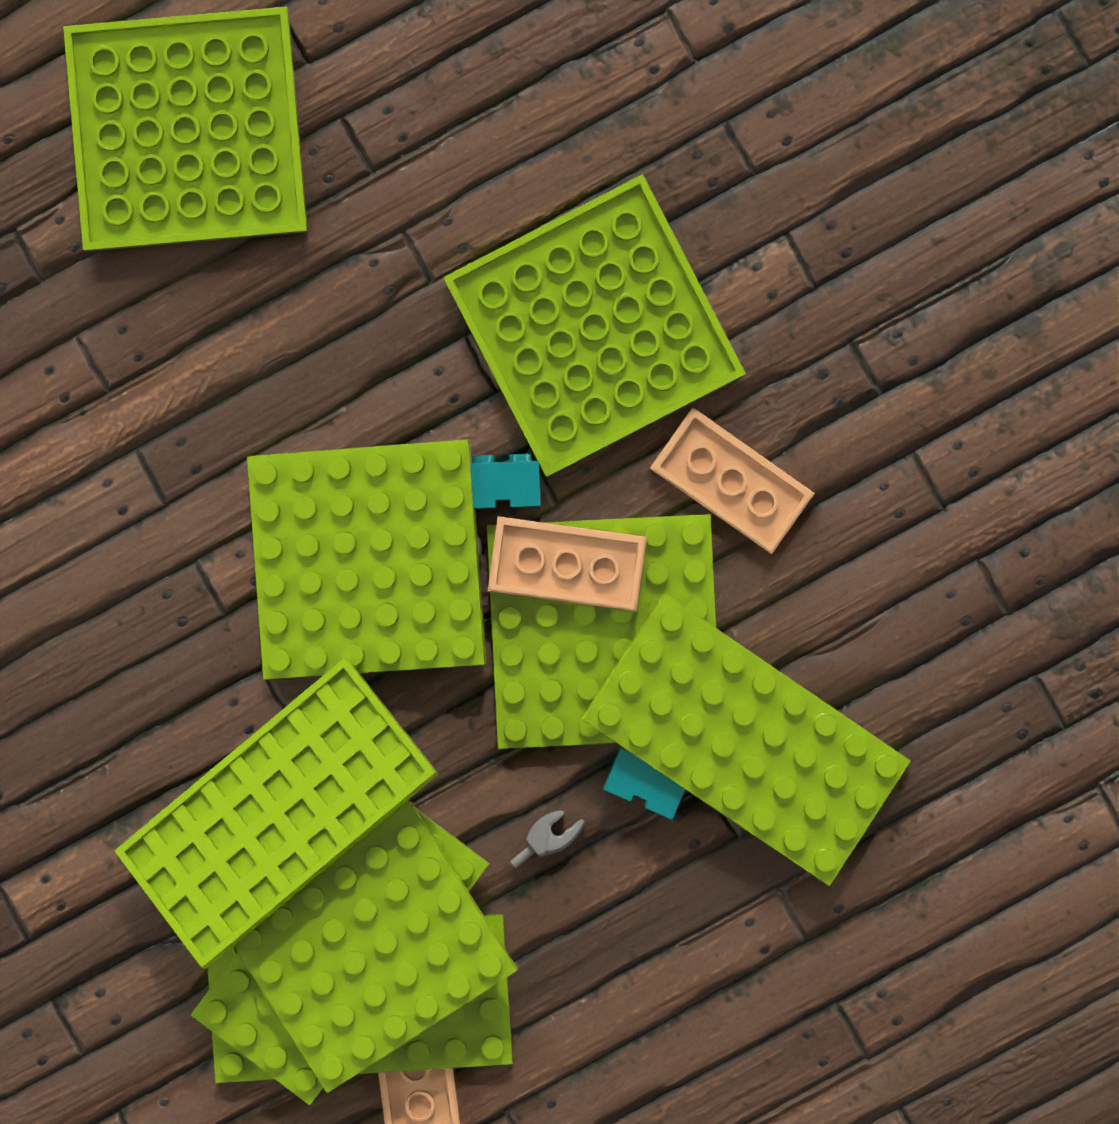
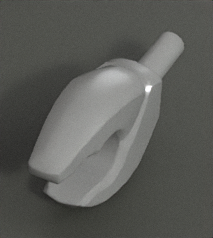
M559 810L544 815L532 826L526 837L530 845L510 862L517 868L534 853L542 857L565 849L579 835L585 825V821L580 819L572 827L567 828L563 834L555 835L551 831V826L565 812Z

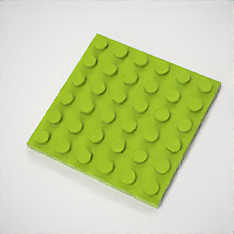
M287 6L63 26L83 251L308 232L289 10Z
M643 174L443 277L546 477L746 374Z
M469 439L247 456L263 680L323 676L343 658L348 659L359 673L486 664L476 513L473 504L470 464L472 463Z
M711 514L543 522L647 537L637 611L490 591L498 749L615 743L581 720V718L663 594H667L716 628ZM487 525L489 577L497 525Z
M410 799L234 945L326 1093L518 970Z

